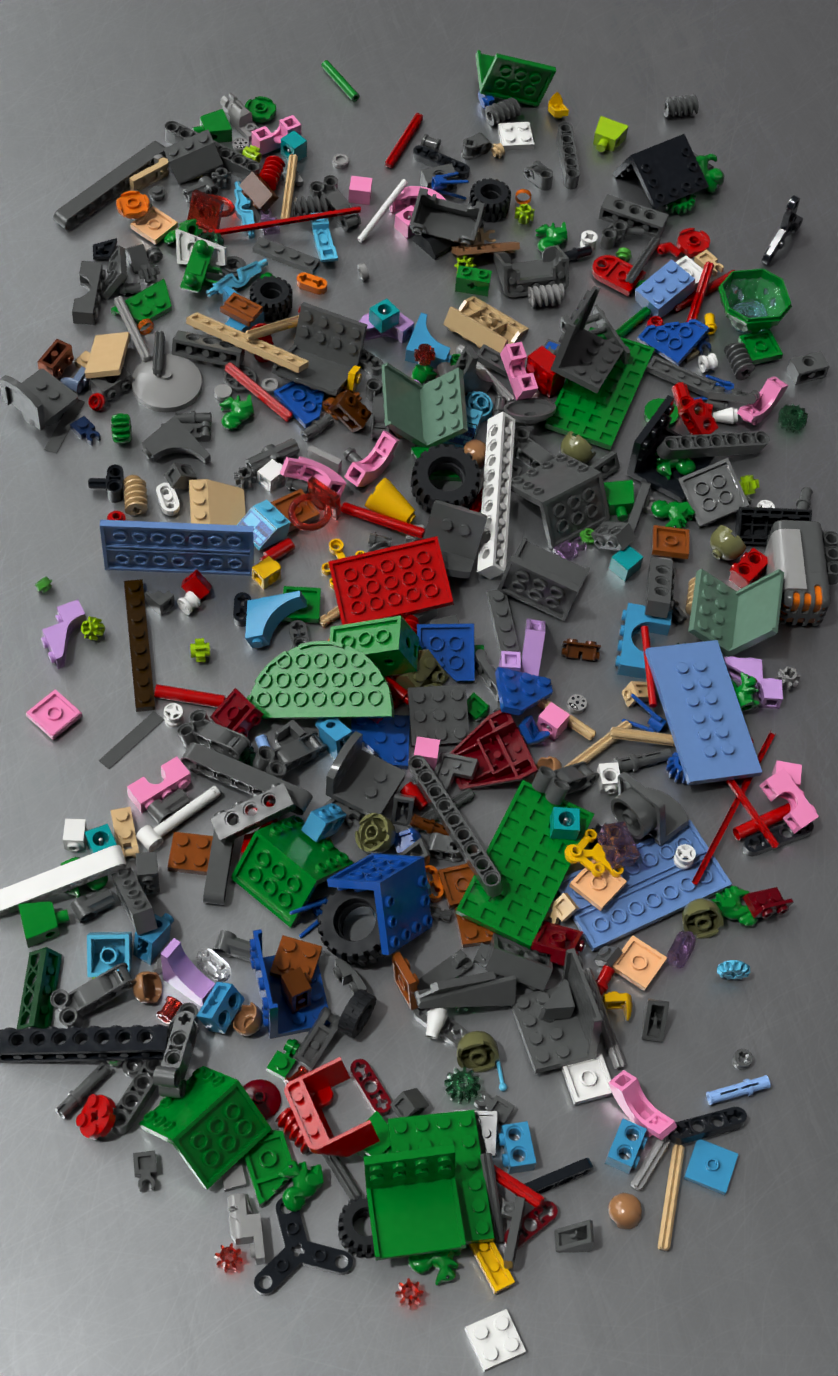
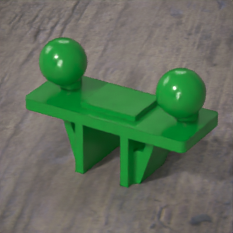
M204 240L196 241L193 246L180 288L183 290L200 293L202 286L213 287V284L218 282L207 279L205 277L207 272L222 274L221 268L210 265L214 247L208 246Z

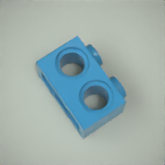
M330 803L311 811L301 831L315 842H318L336 834L347 814L338 805Z
M216 982L198 1012L197 1018L209 1031L225 1034L245 999L233 984Z
M622 1119L604 1164L629 1174L631 1168L636 1169L640 1160V1156L637 1155L639 1148L644 1149L648 1137L644 1136L647 1129ZM626 1135H634L636 1137V1140L631 1141L627 1138ZM624 1153L629 1157V1159L623 1160L620 1158L619 1154Z
M528 1121L502 1125L501 1131L498 1133V1143L504 1149L502 1163L504 1167H507L508 1174L533 1171L536 1166V1158ZM514 1134L518 1136L519 1140L513 1141L509 1138V1135ZM519 1155L523 1158V1161L517 1162L513 1159V1156Z

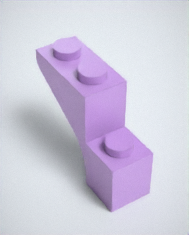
M369 313L359 320V322L368 325L364 341L379 337H391L403 343L412 336L414 331V322L402 313L399 316V324L383 333H380L369 322Z
M79 600L58 606V615L55 616L58 624L42 629V645L44 649L48 648L49 659L51 663L56 664L58 669L65 666L70 635L74 630L81 627L83 621H86L85 612Z
M735 656L724 657L730 678L742 683L741 672L757 679V684L754 687L759 689L757 696L762 703L760 708H780L783 700L782 680L763 678L762 659L737 658Z

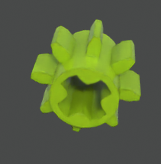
M246 146L242 151V155L258 163L262 158V154L259 153L260 148L256 146Z
M521 204L520 207H516L514 218L518 219L520 224H528L534 219L535 209H532L528 204Z
M463 255V259L457 258L458 262L454 266L458 269L459 265L475 267L476 265L472 262L474 258L467 259V255Z
M754 475L740 477L741 481L739 483L745 495L756 493L755 489L760 488L759 479H754Z
M89 616L88 620L83 621L81 631L84 634V638L97 641L98 637L103 636L105 626L101 623L102 619Z
M204 638L195 639L194 644H190L191 658H196V662H206L205 657H210L209 643H204Z

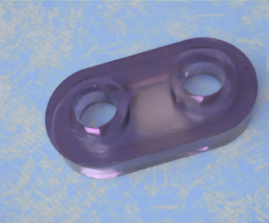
M681 931L676 936L667 954V961L670 967L683 968L695 947L696 940L692 932Z

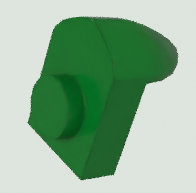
M416 364L411 378L423 384L426 380H434L438 374L433 371V367L429 364Z
M473 692L467 699L468 715L474 721H482L488 717L490 705Z

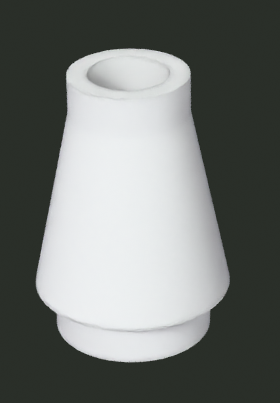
M733 407L712 412V417H714L715 422L734 424L738 422L737 408L733 409Z
M430 1008L427 1011L426 1037L438 1039L439 1033L448 1018L446 1009Z

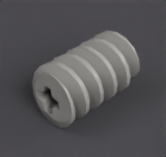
M562 283L559 286L553 284L552 287L551 285H546V287L540 285L539 288L537 286H533V288L528 287V299L532 308H535L536 303L541 307L542 302L545 303V306H548L549 301H551L552 306L555 305V301L558 302V305H561L564 299L565 292Z

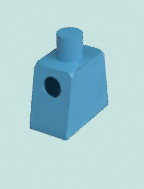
M337 718L328 720L318 719L315 726L319 730V738L323 744H327V751L336 759L338 753L352 735V731Z
M167 913L162 917L154 914L157 929L137 935L135 932L133 955L149 965L153 963L170 939L171 924L174 922V919Z

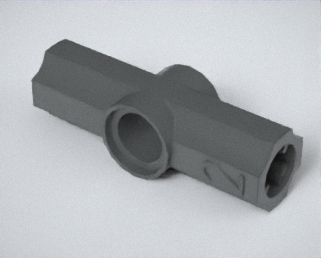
M291 438L276 446L273 444L265 446L261 453L246 459L245 464L251 471L255 470V473H257L259 469L272 459L282 464L286 457L300 453V449L296 440Z

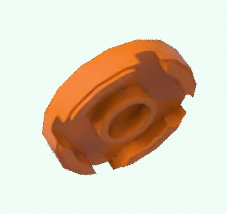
M139 191L124 192L116 200L119 214L129 219L143 217L150 209L149 198L145 194H140Z

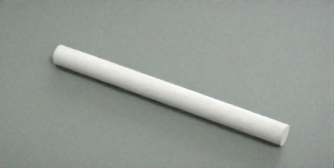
M402 179L359 235L357 240L360 243L366 239L408 184L405 179Z

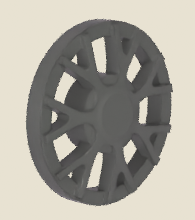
M241 365L239 369L242 372L244 370L248 371L246 375L253 377L254 379L252 380L256 382V373L250 367ZM225 371L224 383L226 385H229L236 392L248 391L235 378H227V375H231Z

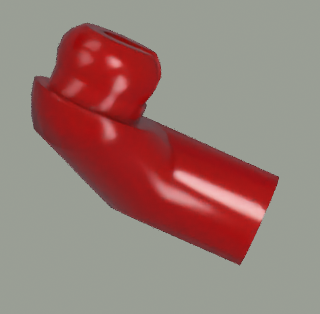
M671 242L662 243L657 247L659 255L671 253L677 258L682 252Z

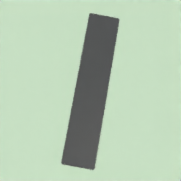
M78 399V402L63 414L44 450L53 453L58 452L70 430V424L75 421L85 401Z
M153 711L107 752L99 762L110 769L164 719Z

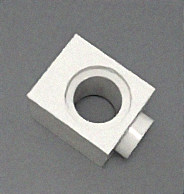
M272 459L257 471V482L269 492H272L285 481V477L280 474L283 465Z
M618 762L598 764L597 772L599 777L597 781L600 794H615L618 792L617 776L620 775Z
M65 819L63 834L65 850L72 852L85 850L86 819Z

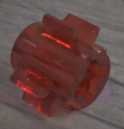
M429 344L419 345L418 349H414L415 361H418L423 366L431 364V360H435L434 348H431Z
M233 1243L229 1247L221 1245V1252L215 1253V1258L220 1260L217 1262L216 1267H223L225 1274H227L228 1270L232 1269L236 1272L237 1263H243V1259L237 1257L241 1254V1249L235 1250ZM228 1255L229 1258L233 1257V1260H225V1256Z
M408 1278L407 1283L404 1285L400 1282L398 1283V1288L401 1291L395 1292V1297H400L399 1306L407 1305L410 1310L414 1303L420 1305L421 1301L417 1297L423 1296L424 1291L418 1290L419 1282L414 1284ZM410 1291L413 1292V1296H412V1295H409L408 1297L405 1296V1292H407V1293H409Z

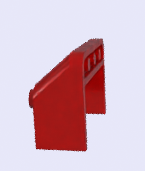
M341 1057L288 1082L284 1088V1093L307 1146L315 1154L349 1157L380 1141L370 1120L334 1137L321 1108L333 1101L334 1093L331 1088L350 1079Z

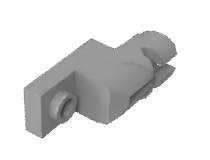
M229 93L230 101L224 95L220 100V104L223 110L230 116V124L248 142L252 141L251 131L259 129L252 122V113L232 93Z
M248 1194L229 1195L227 1199L228 1210L231 1212L229 1214L230 1235L236 1245L250 1244L251 1258H255L256 1265L265 1264L260 1213L253 1214Z

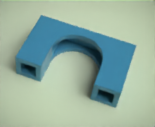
M628 603L627 609H623L621 617L624 625H621L619 632L622 640L618 641L617 651H620V656L617 655L615 667H618L617 675L646 679L644 653L634 645L632 637L641 633L642 626H648L649 633L668 636L672 612L668 611L667 618L645 615L644 605Z

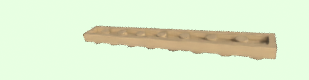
M198 312L186 318V324L194 329L220 338L224 342H229L235 347L261 356L263 359L270 360L278 366L288 368L292 372L299 373L309 367V361L258 338L247 341L244 337V332Z

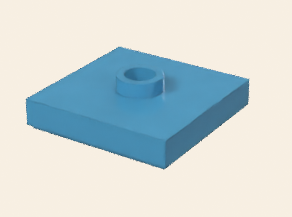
M702 1139L696 1140L683 1179L725 1195L738 1153Z

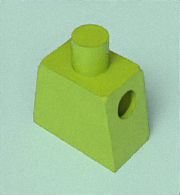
M600 116L593 141L596 149L599 152H604L605 149L611 152L615 151L626 139L628 126Z

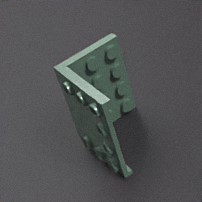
M389 363L381 365L384 422L387 428L419 447L429 448L468 431L463 370L456 368L421 385Z
M778 569L735 591L705 570H698L696 572L688 632L702 641L718 640L721 652L727 657L733 656L778 634L784 572Z

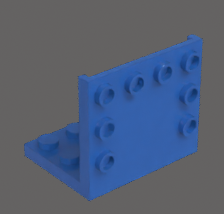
M371 853L327 879L328 887H336L337 890H346L348 888L354 889L356 892L374 890L382 955L392 954L432 927L433 918L430 911L428 878L426 876L424 856Z
M254 930L253 939H250V962L252 970L255 969L262 1001L263 1025L268 1029L269 1039L310 1031L321 1010L324 1007L328 1008L319 964H317L310 985L312 988L311 1005L292 1014L281 994V978L270 975L275 955L263 957L262 930ZM326 1020L323 1025L329 1027L330 1022Z

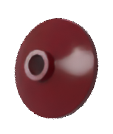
M257 1079L243 1086L265 1120L272 1118L278 1112L281 1105V1095L273 1083ZM257 1095H262L263 1099L257 1100L255 1097Z

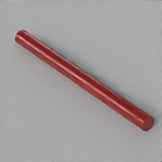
M642 626L641 634L649 707L654 708L657 706L655 683L645 654L646 649L651 648L648 626Z

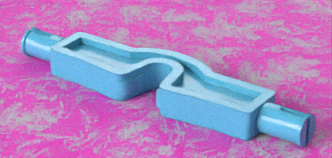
M236 181L234 183L236 187L234 189L236 216L242 221V225L254 224L253 210H245L251 207L250 199L242 194V189L239 186L241 181ZM255 230L244 231L248 232V237L250 239L251 235L252 239L255 238Z
M267 260L254 261L238 268L239 280L236 279L233 273L227 274L221 280L214 283L213 288L206 291L207 296L211 297L216 293L217 295L222 294L223 288L227 285L232 289L246 285L251 277L262 271L261 268L268 265Z

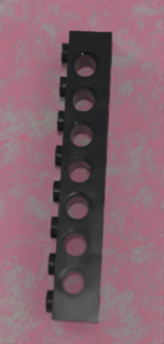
M160 1024L148 1027L133 1025L132 1027L113 1025L111 1027L90 1026L89 1028H79L77 1026H70L68 1028L48 1027L47 1029H37L35 1027L15 1029L8 1027L0 1030V1063L163 1060L171 1033L168 1026ZM151 1039L150 1042L143 1043L145 1040ZM108 1040L107 1043L101 1044L103 1041ZM130 1040L129 1042L122 1044L123 1041ZM66 1041L64 1044L58 1045L60 1042Z

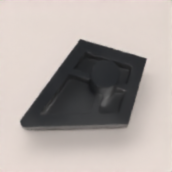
M117 238L93 244V260L110 259L116 247Z

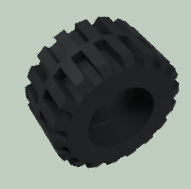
M485 178L482 181L478 180L476 184L474 183L470 191L469 203H472V206H475L476 202L485 203L483 220L495 222V220L499 221L501 218L506 217L511 201L509 186L505 185L503 181L500 182L498 179L493 180L492 178Z
M264 276L263 279L259 278L257 282L252 283L250 287V300L263 307L264 321L272 320L274 322L277 319L282 320V317L286 318L288 313L291 312L292 288L285 279L281 280V277Z
M362 1195L357 1196L356 1201L352 1198L348 1201V1206L344 1205L342 1208V1213L339 1215L338 1236L339 1240H342V1246L344 1248L348 1247L350 1254L356 1252V1257L361 1258L362 1254H366V1258H371V1254H375L372 1235H360L353 1228V1223L361 1217L370 1218L367 1195L365 1199H362Z

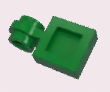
M288 1039L283 1049L286 1051L285 1054L277 1050L266 1068L268 1072L284 1081L296 1064V1060L290 1056L295 1055L301 1044L298 1043V1040Z

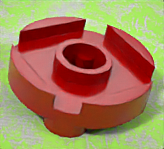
M687 228L680 232L676 244L685 256L693 258L706 249L709 250L710 238L702 230L698 232L695 231V228Z
M95 1094L88 1097L81 1114L76 1118V1125L80 1127L83 1136L92 1140H98V1137H105L110 1132L116 1119V1115L113 1114V1108H116V1105L111 1098Z

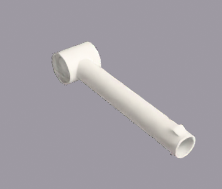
M216 786L211 787L156 827L152 828L150 825L142 827L136 835L137 839L149 852L155 851L163 842L161 837L221 796L220 791Z

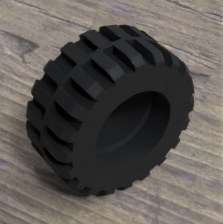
M441 444L438 448H435V446L430 447L428 452H422L420 457L416 459L412 470L411 492L416 497L418 505L423 504L425 511L432 510L436 500L465 508L470 507L474 503L480 487L481 472L477 461L472 460L473 456L469 452L467 454L464 453L465 449L461 447L457 449L454 448L455 445L450 444L449 447H445L444 444ZM439 470H449L460 477L462 485L453 491H442L432 485L429 476Z
M349 888L346 890L335 889L336 893L333 896L329 894L326 898L328 900L327 904H322L320 908L323 911L322 915H318L317 921L321 926L317 928L318 933L322 936V943L332 954L348 964L355 965L358 963L362 966L367 965V961H370L372 964L378 962L377 957L382 956L384 958L386 955H382L374 890L356 892L354 889ZM359 907H370L373 909L376 921L371 933L359 941L347 940L343 935V924L348 914Z

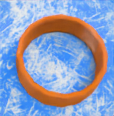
M526 189L518 190L515 195L516 202L518 204L530 203L531 192ZM526 193L530 198L526 201H521L517 198V195Z
M143 319L139 322L137 328L140 334L147 335L152 332L154 323L151 319ZM151 323L146 330H143V333L140 331L143 325Z

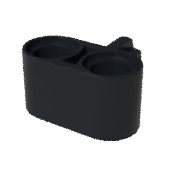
M117 464L109 466L106 478H90L88 480V487L90 489H106L108 500L112 503L122 501L124 497L123 468Z

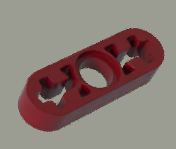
M364 1059L354 1060L350 1067L351 1077L373 1113L378 1111L382 1117L388 1115L391 1110V1099L372 1068ZM357 1066L360 1068L364 1067L363 1073L366 1077L364 1080L362 1074L359 1071L356 1072ZM367 1083H374L377 1089L374 1092H367L365 1085ZM378 1095L382 1104L386 1103L385 1109H382V1107L377 1108L378 1100L376 1097Z
M544 1201L540 1208H534L523 1217L522 1235H520L517 1250L555 1220L558 1210L553 1202ZM543 1208L546 1210L551 1209V1216L547 1214L540 1221L539 1217L543 1214ZM532 1220L536 1223L537 1228L534 1231H528L524 1223ZM509 1229L505 1232L503 1243L505 1247L507 1244Z

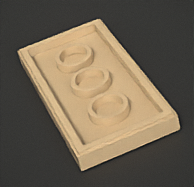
M121 332L95 335L85 370V377L87 379L121 375L130 341V333Z

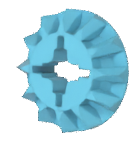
M738 960L725 961L717 966V974L727 980L743 979V977H748L750 973V966Z

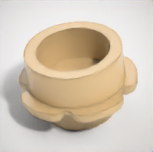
M494 143L491 152L494 157L500 159L501 156L505 155L504 147L501 143Z

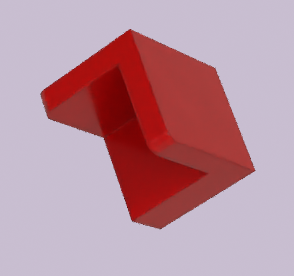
M198 569L183 579L181 585L186 593L192 591L199 600L210 592L212 586Z

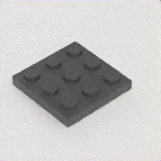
M729 458L678 479L688 503L695 511L694 517L699 528L737 513L739 507H750Z
M466 684L407 688L411 746L416 745L417 737L440 740V745L460 743L469 735Z

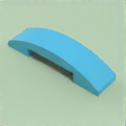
M328 218L312 220L313 237L320 261H338L336 248L333 245L329 230Z

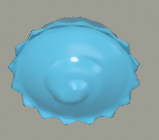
M473 391L465 396L466 407L483 411L481 423L488 421L492 417L494 404L487 394L481 391Z

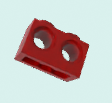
M702 398L690 401L678 411L679 416L691 435L711 434L719 428Z
M755 548L745 552L740 558V562L738 564L735 562L730 568L729 580L741 589L757 581L766 572L767 557Z

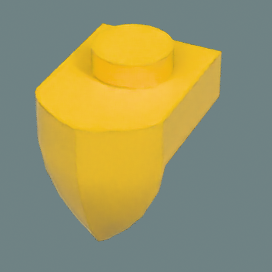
M556 92L549 100L548 111L553 117L562 118V116H568L569 110L563 104L561 95Z
M356 365L352 367L348 373L347 384L343 389H348L351 392L356 391L362 379V374H360L361 367Z
M616 991L604 994L603 1002L606 1010L623 1009L625 1019L629 1021L633 1007L631 995Z

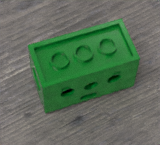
M401 615L332 626L330 628L329 641L342 643L360 651L375 663L383 676L417 671L419 637Z

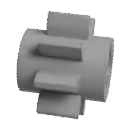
M786 666L784 670L779 669L776 679L782 680V688L790 691L792 686L797 688L801 675L797 674L796 668Z

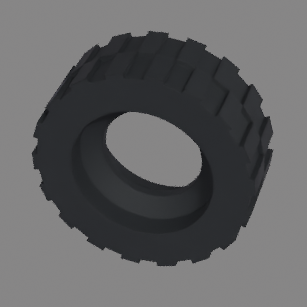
M363 989L357 990L345 1006L337 1029L352 1038L358 1036L367 1024L376 1005L377 998Z

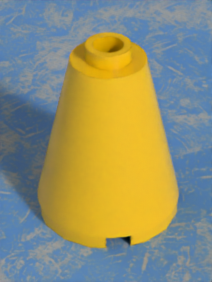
M383 478L375 487L374 493L370 494L364 506L371 511L411 524L416 517L414 514L416 510L389 479Z

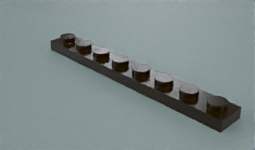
M143 579L124 581L135 707L136 712L155 710Z

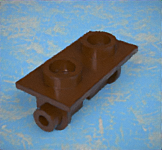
M567 639V641L562 643V646H566V648H562L561 655L565 656V658L578 659L579 652H582V660H599L600 652H596V650H599L601 645H597V642L586 641L585 643H578L577 639Z

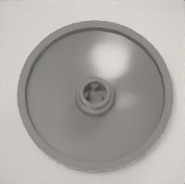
M164 354L163 372L161 375L153 374V356L150 361H142L132 374L131 385L135 398L144 407L157 412H176L185 409L197 400L202 390V377L199 369L193 362L181 356Z

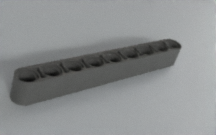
M153 141L59 208L54 213L53 220L66 230L73 228L130 187L129 178L153 166L155 155L162 154L166 157L163 150L166 147L157 141Z
M420 755L411 757L408 765L413 780L484 891L491 897L499 896L503 891L500 873L425 758Z

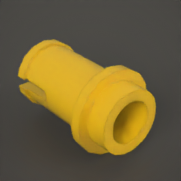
M707 313L704 316L705 325L709 327L707 334L712 335L717 330L715 315Z

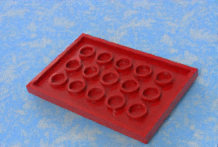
M437 536L328 561L342 625L400 615L403 617L409 614L412 615L454 605Z

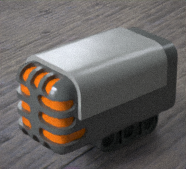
M777 521L772 525L764 555L768 560L766 575L778 569L784 572L779 624L785 625L786 622H790L791 625L801 623L802 626H806L808 623H812V626H817L822 623L831 602L829 585L838 583V534L834 531H823L821 524L815 521Z

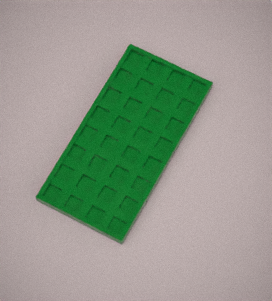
M604 334L597 335L607 340ZM620 337L625 346L630 350L628 364L624 365L619 358L598 393L566 378L555 402L556 412L547 419L545 428L564 435L572 431L574 432L572 435L575 437L580 435L590 444L611 450L655 348Z
M522 780L486 850L488 857L500 873L503 884L502 893L496 897L489 896L474 875L455 913L530 949L571 864L565 859L564 851L568 845H577L583 839L594 817V813L566 800H563L561 805H554L546 799L545 793L536 791L532 784ZM553 807L580 809V832L576 840L550 838V815Z

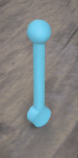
M499 1059L496 1061L500 1080L499 1089L504 1092L507 1090V1085L504 1083Z

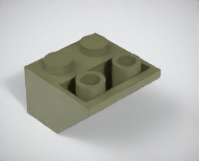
M428 649L418 650L416 672L393 675L397 683L406 690L413 687L442 686L449 678Z

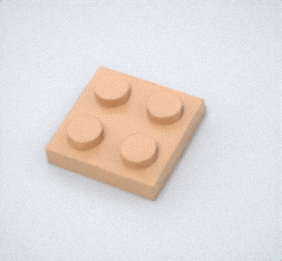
M152 206L146 215L137 218L130 226L132 230L156 245L164 239L167 233L178 227V222Z
M594 859L591 860V862L594 864L598 863ZM585 867L570 882L569 887L599 911H602L626 885L627 881L621 876H612L606 868L601 877H595Z
M632 935L621 950L623 953L611 968L615 970V973L645 991L666 962L667 957Z

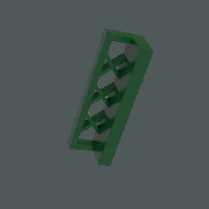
M48 947L29 952L17 1029H26L27 1027L47 1029L51 1027L54 1006L50 1002V997L57 989L62 954ZM39 957V961L35 965L36 958ZM35 976H36V980H35V982H34L33 985H32V980H33V979L35 978ZM33 995V1000L29 1004V999ZM30 1015L29 1023L25 1024L27 1017Z

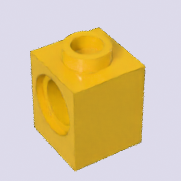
M268 556L252 567V579L264 590L281 579V566L277 561Z

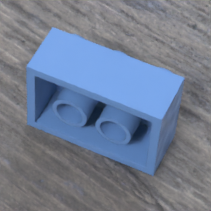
M670 260L635 289V301L643 308L648 307L651 310L650 314L652 316L663 318L677 304L681 303L695 291V278L676 262Z

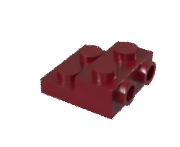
M235 688L210 718L216 724L247 737L248 731L261 722L263 713Z
M544 921L532 942L531 949L543 954H550V962L564 966L566 950L575 948L577 956L579 952H583L585 941L582 940L583 932Z

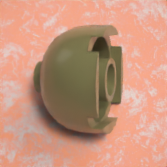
M569 431L561 442V453L587 464L593 459L596 452L592 453L591 449L593 447L580 435L575 437L572 435L574 432Z
M720 525L712 533L710 547L713 550L712 555L718 560L732 561L744 553L746 545L738 535L734 537L731 534L732 530L724 525Z
M370 813L360 820L359 830L355 832L356 843L360 849L368 853L381 854L392 847L396 838V829L391 820L377 813Z
M695 899L685 906L682 913L684 931L689 936H691L690 934L697 935L696 938L699 939L709 938L719 932L718 928L721 925L723 927L724 924L720 908L710 899Z
M469 1032L458 1042L456 1050L457 1062L464 1070L468 1068L473 1069L472 1072L475 1073L485 1072L495 1066V1062L499 1060L497 1043L486 1032Z

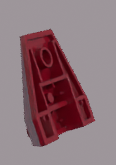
M501 709L490 714L450 752V754L470 757L479 761L473 780L454 777L460 791L468 788L474 789L519 781L538 772L535 761L511 714L501 712Z

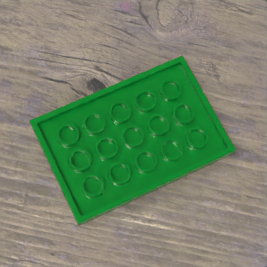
M474 1110L389 1118L387 1123L391 1153L454 1144L456 1152L455 1179L466 1244L494 1241Z

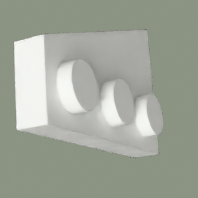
M179 229L175 230L177 264H188L194 244L198 240H204L208 246L214 247L210 265H227V247Z

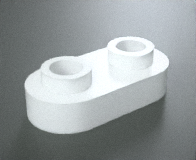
M169 483L158 485L156 494L162 512L168 516L176 515L180 510V503L175 489L171 488Z

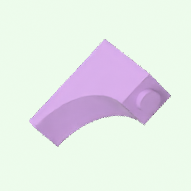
M526 620L520 672L539 676L545 638V621Z
M173 938L161 952L163 980L202 1007L215 983L190 961L181 946V942Z

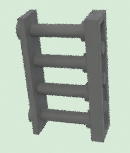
M594 305L593 314L589 316L586 324L596 322L599 328L589 332L595 335L604 334L607 341L623 348L620 359L624 365L628 364L629 348L625 346L607 320L604 311L598 305ZM568 315L561 316L559 328L562 333L566 332L564 326L568 319L571 320Z

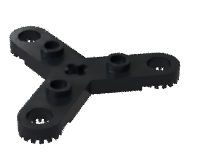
M795 195L789 200L790 202L787 204L780 229L770 243V247L764 253L765 255H763L761 261L766 265H769L777 251L783 248L785 238L796 233L802 224L803 218L796 214L800 198Z
M282 1198L276 1203V1214L285 1248L256 1275L254 1287L257 1293L265 1296L271 1295L301 1265L338 1275L348 1273L353 1264L351 1255L344 1250L307 1241L299 1210L284 1214L280 1210L283 1200ZM297 1246H300L301 1251L304 1252V1254L300 1253L299 1256L296 1257L294 1256L295 1253L294 1251H292V1249H296ZM338 1257H344L347 1260L348 1264L345 1268H338L335 1265ZM267 1277L271 1280L272 1285L268 1289H263L259 1286V1281Z

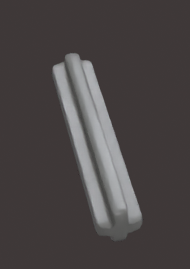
M668 1135L663 1140L657 1139L631 1182V1186L635 1190L641 1191L671 1143Z

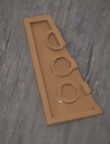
M519 242L470 245V247L451 246L452 254H455L457 257H463V255L468 254L480 256L483 253L494 255L495 252L499 251L515 253V250L520 249Z

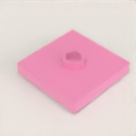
M55 689L27 711L26 716L54 740L81 718L82 712Z

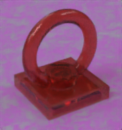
M196 189L192 192L187 220L197 219L196 225L207 231L217 230L220 227L221 218L233 215L235 206L225 197L205 194ZM224 205H226L229 209L223 211Z
M312 476L308 480L309 493L296 497L288 509V517L296 528L303 531H316L323 528L331 517L337 520L341 516L340 495ZM310 500L316 508L325 512L323 518L314 524L302 523L295 515V510L300 503Z

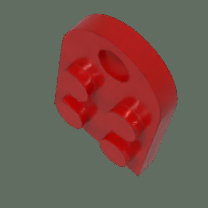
M612 255L598 257L592 267V274L596 280L628 297L635 290L636 284L645 278L646 272L642 270L634 283L630 284L625 279L633 265Z

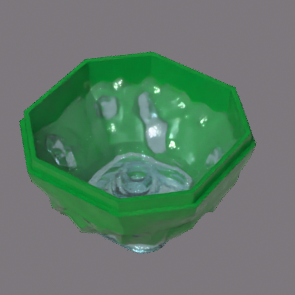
M765 269L732 271L718 287L724 313L731 321V325L740 333H757L777 326L792 307L783 279Z

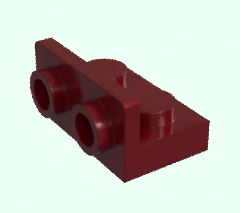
M777 887L748 893L743 897L754 919L759 917L765 919L776 913L782 915L794 903L792 899L784 900Z

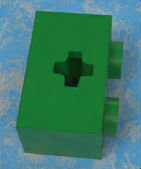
M459 265L455 292L488 297L492 271Z

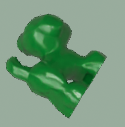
M715 154L696 156V160L709 185L706 190L709 193H714L724 183L725 177L721 169L713 168L708 170V161L717 162V156Z

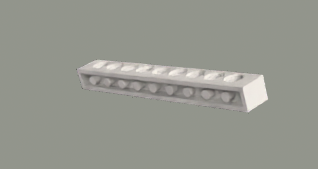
M505 412L489 418L487 423L481 513L487 515V521L479 544L477 573L488 579L503 574L507 561L515 419Z

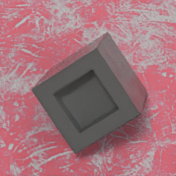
M147 591L145 592V603L162 616L175 606L174 594L170 591H167L165 594L157 591L152 595Z
M291 720L275 732V743L281 747L306 735V732L294 720Z

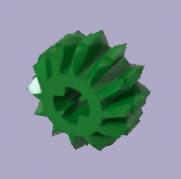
M123 413L113 415L111 419L113 441L120 444L130 443L132 440L130 416Z

